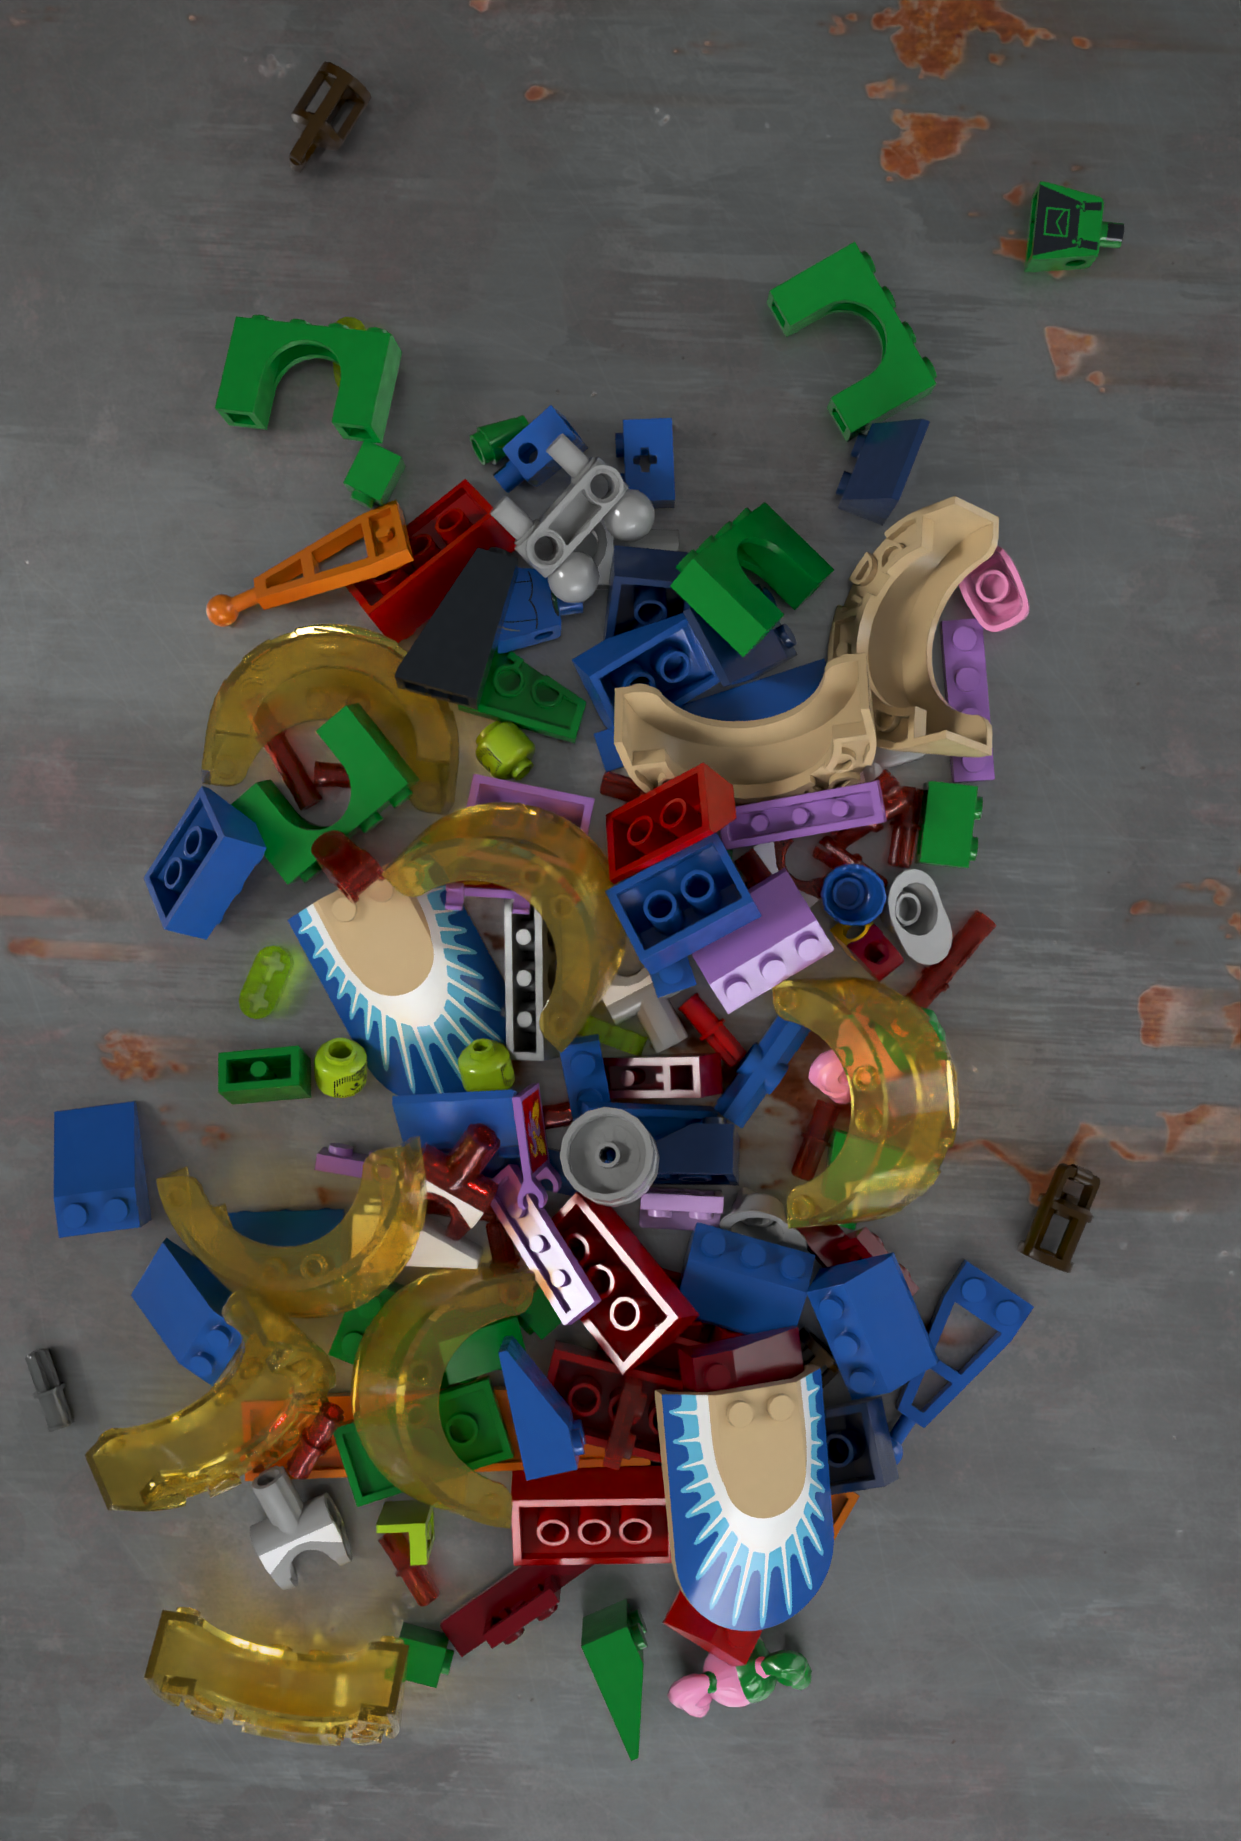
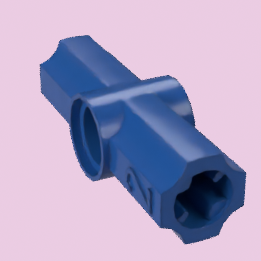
M782 1009L759 1043L755 1042L741 1060L735 1071L737 1073L716 1101L713 1109L735 1125L743 1128L765 1095H770L780 1083L789 1068L788 1062L801 1047L811 1028Z

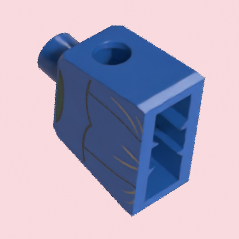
M550 405L504 446L503 451L510 461L497 470L493 476L508 494L524 480L538 487L562 469L546 452V449L560 434L563 433L582 452L588 449V446L565 416ZM537 451L538 455L536 460L532 463H529L530 455L533 452Z
M518 568L519 573L497 644L498 654L560 637L561 616L584 613L583 602L573 604L560 600L551 591L547 577L544 578L534 568Z

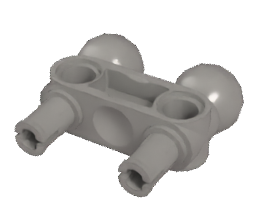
M562 433L550 444L546 452L572 478L570 479L571 484L539 519L532 520L510 498L504 496L489 514L516 539L514 549L522 556L524 561L535 568L544 578H548L549 587L554 595L564 602L576 604L586 601L594 594L598 587L600 575L592 557L574 549L602 518H604L605 527L613 537L625 542L638 541L651 530L654 524L655 512L653 504L647 495L639 490L629 489V486L623 481L618 470L608 466L599 456L588 458ZM597 474L605 477L608 482V492L602 498L594 496L590 488L591 481ZM542 536L549 538L553 545V552L546 560L539 559L534 552L535 542Z

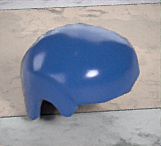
M860 864L837 866L825 877L820 892L824 910L836 922L849 926H864L871 923L882 913L887 898L883 880L875 871Z

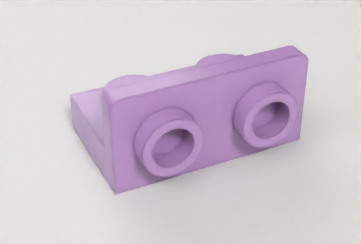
M650 1187L648 1192L640 1197L639 1226L642 1228L694 1230L696 1223L699 1222L719 1228L720 1216L723 1214L724 1196L721 1190Z

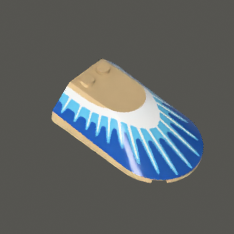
M432 844L383 865L317 900L288 919L293 932L351 1039L364 1048L367 1055L368 1069L385 1088L398 1096L466 1092L458 1067V1058L461 1052L473 1041L482 1038L495 1040L506 1046L505 980L464 902L462 911L445 910L446 882H450L451 878Z
M814 1364L805 1365V1371L791 1379L714 1392H672L664 1389L655 1390L654 1392L673 1571L680 1590L689 1603L701 1615L721 1627L738 1631H756L783 1623L801 1611L811 1601L828 1573L834 1548V1527L821 1367Z

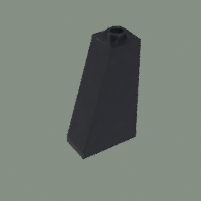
M490 547L489 550L476 549L398 666L395 680L399 689L478 710L519 573L518 558H514L510 552L497 547Z

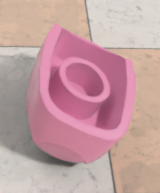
M998 545L994 554L968 574L958 585L971 612L980 625L988 631L1000 632L1009 629L1026 619L1030 612L1026 590L1017 567L1008 553Z

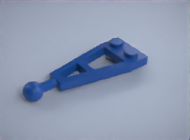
M965 1259L943 1290L926 1331L934 1350L955 1302L998 1332L959 1371H956L940 1359L937 1365L930 1368L949 1382L921 1410L912 1403L925 1372L904 1384L895 1408L902 1414L889 1432L896 1465L899 1464L903 1457L902 1443L914 1425L917 1423L925 1428L1013 1340L1034 1308L1030 1303Z

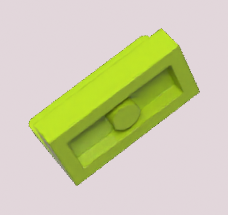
M433 1499L386 1501L376 1522V1533L409 1532L411 1566L427 1565L435 1541Z

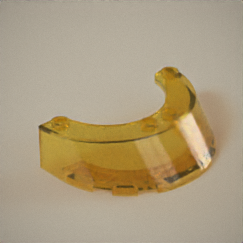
M315 624L298 627L293 632L283 634L272 640L268 639L255 647L242 658L239 665L223 681L215 696L209 714L201 767L202 784L223 787L240 784L246 778L248 770L258 753L275 736L284 730L302 723L328 721L345 705L359 703L420 779L410 788L414 793L409 798L411 804L417 810L425 813L448 815L455 802L459 765V736L455 715L446 701L397 687L395 673L408 652L399 647V643L380 633L351 625Z
M505 801L487 802L456 810L425 828L381 873L395 889L405 896H421L434 888L452 882L478 880L504 886L532 904L540 913L551 932L557 956L554 986L546 1006L540 1014L539 1025L545 1038L561 1053L574 1040L610 989L618 973L624 955L627 934L605 891L619 884V882L613 884L609 881L608 859L594 840L571 821L552 811L519 802Z
M862 977L786 979L772 988L775 1011L785 1021L800 1024L812 1030L826 1041L843 1066L851 1096V1119L844 1145L834 1162L822 1174L803 1185L796 1186L790 1191L787 1198L788 1229L870 1222L899 1213L917 1197L923 1196L942 1172L939 1168L945 1159L947 1150L953 1147L959 1119V1089L949 1049L945 1041H940L929 1023L931 1018L911 998L902 996L892 988L887 987L883 982Z
M420 1136L410 1137L398 1146L381 1148L372 1152L365 1159L356 1199L344 1219L325 1236L297 1246L266 1245L239 1234L231 1224L226 1203L211 1205L200 1182L189 1175L188 1166L179 1167L156 1178L160 1199L173 1228L181 1240L227 1289L245 1302L264 1311L291 1318L310 1319L338 1315L351 1311L379 1295L398 1277L411 1259L420 1232L424 1227L427 1210L426 1175Z
M480 1262L477 1269H435V1271L413 1282H409L384 1303L382 1309L366 1328L355 1355L351 1374V1406L358 1435L369 1458L388 1481L399 1490L417 1501L478 1523L510 1529L513 1503L509 1490L502 1483L493 1481L475 1472L456 1455L444 1435L439 1416L441 1381L450 1359L459 1346L483 1326L508 1316L523 1313L532 1302L535 1272L530 1270L527 1265Z
M241 1287L228 1298L221 1313L225 1322L234 1327L241 1334L242 1338L238 1358L226 1376L215 1384L208 1393L178 1412L150 1423L128 1428H112L103 1432L99 1436L98 1441L84 1455L107 1509L147 1512L186 1506V1498L208 1491L210 1498L242 1484L240 1476L260 1464L265 1469L275 1464L311 1432L329 1407L330 1402L327 1395L330 1389L336 1387V1373L328 1355L269 1298L252 1289Z
M177 1607L176 1612L162 1610L144 1679L151 1690L167 1704L179 1707L181 1701L186 1708L191 1710V1716L219 1725L223 1723L225 1718L232 1720L233 1725L239 1726L243 1724L241 1732L295 1743L340 1746L344 1738H351L353 1743L359 1746L382 1743L384 1734H386L385 1737L394 1739L399 1734L409 1658V1645L404 1644L402 1639L393 1636H381L379 1641L370 1642L361 1651L351 1654L332 1655L322 1650H309L308 1654L294 1653L292 1648L285 1645L270 1644L269 1647H265L234 1637L201 1618V1612L193 1608Z

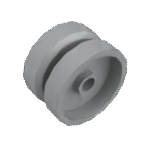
M601 1107L587 1111L571 1123L562 1138L560 1160L565 1177L576 1191L598 1205L618 1207L635 1202L648 1192L658 1173L660 1158L654 1138L637 1117L623 1109ZM612 1149L616 1153L614 1161L604 1163L608 1159L606 1152Z

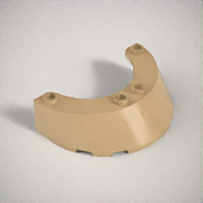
M953 496L905 516L884 532L886 539L873 554L869 552L864 554L849 578L853 585L844 606L837 605L829 636L827 663L843 654L866 653L877 747L901 752L956 757H985L992 755V725L986 718L979 715L961 713L946 702L935 682L932 667V647L939 618L950 596L968 574L994 554L999 539V517L959 497Z
M866 653L843 654L832 659L825 666V672L818 688L808 699L791 710L759 720L721 721L697 716L679 708L662 695L660 690L647 684L639 683L632 686L615 688L614 745L629 777L645 793L703 762L733 785L735 806L857 784L861 781L860 773L867 765H872L877 745Z

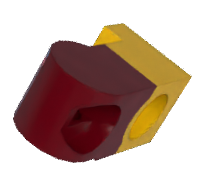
M873 922L864 925L865 930L852 939L846 938L847 931L852 926L837 923L830 929V932L845 953L854 961L856 960L877 982L882 981L905 962L898 950Z

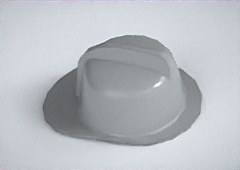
M918 869L904 870L895 877L891 885L885 887L887 898L883 911L880 914V919L891 933L896 934L906 955L912 960L923 965L937 964L947 956L952 945L950 921L933 879L926 872Z
M743 1187L738 1191L737 1199L731 1207L730 1214L722 1218L719 1224L721 1229L806 1252L808 1248L805 1237L787 1222L781 1201L772 1195L757 1193L747 1187Z

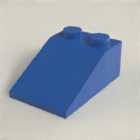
M684 613L607 638L572 659L603 725L613 734L615 688L632 686L639 683L647 684L660 690L662 695L670 702L680 707L720 683Z
M136 1101L54 1112V1205L59 1238L139 1228L152 1220Z
M168 1238L162 1242L131 1294L178 1363L211 1386L215 1385L233 1361L268 1307Z
M513 1335L504 1337L498 1354L526 1481L577 1470L579 1456L585 1454L584 1445L586 1444L582 1420H574L571 1407Z

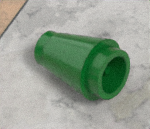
M524 415L477 427V432L470 435L471 445L482 465L490 462L496 465L507 456L503 451L504 446L529 425Z

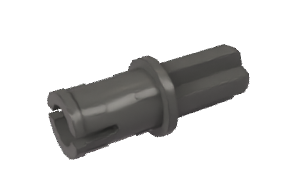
M42 1348L26 1355L25 1360L36 1389L33 1396L35 1399H39L49 1432L69 1426L75 1421L63 1392V1388L66 1385L64 1382H59L49 1350Z

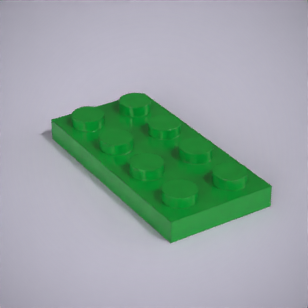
M490 1375L336 1424L332 1428L357 1507L514 1457V1450Z

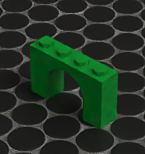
M855 242L771 289L767 299V305L786 338L826 315L839 312L851 313L863 318L876 331L882 349L880 365L867 377L832 396L827 406L846 442L857 437L859 433L862 434L869 430L872 423H881L930 395L937 384L934 380L937 378V374L933 364L926 356L922 358L914 345L916 343V336L911 326L906 321L901 323L894 310L896 302L891 291L886 286L881 287L874 276L876 268L872 258L865 250L861 252Z
M253 315L251 318L236 316L215 409L228 425L267 430L275 392L283 375L294 365L302 361L315 358L327 359L340 365L341 380L331 421L343 439L382 444L402 351L391 333L377 327H370L365 331L351 329L339 323L320 326L312 325L302 319H291L290 322L274 321L264 315Z
M764 502L753 511L748 507L745 508L733 522H727L715 536H709L696 551L694 549L691 550L676 566L680 574L670 587L744 657L763 640L785 614L749 580L741 567L761 577L794 610L802 605L821 586L834 569Z
M359 703L345 705L316 730L344 766L350 780L351 797L344 815L335 824L321 826L305 820L296 812L271 779L256 782L231 804L255 822L267 847L264 856L287 885L299 880L306 884L324 870L321 863L330 855L336 859L350 849L354 844L350 838L360 830L366 834L384 819L380 813L390 805L395 809L406 802L414 794L410 788L420 780Z

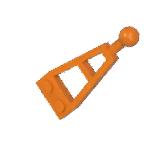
M395 499L383 506L361 514L253 579L254 588L234 597L225 594L212 597L206 606L208 619L217 626L226 627L236 621L239 612L256 604H260L263 610L371 579L388 571L401 568L404 564L414 560L403 510ZM364 537L368 558L320 572V562ZM303 573V576H304V577L299 578V579H296V580H293V581H290V580H292L293 578H295V577H297L298 575H300V574Z

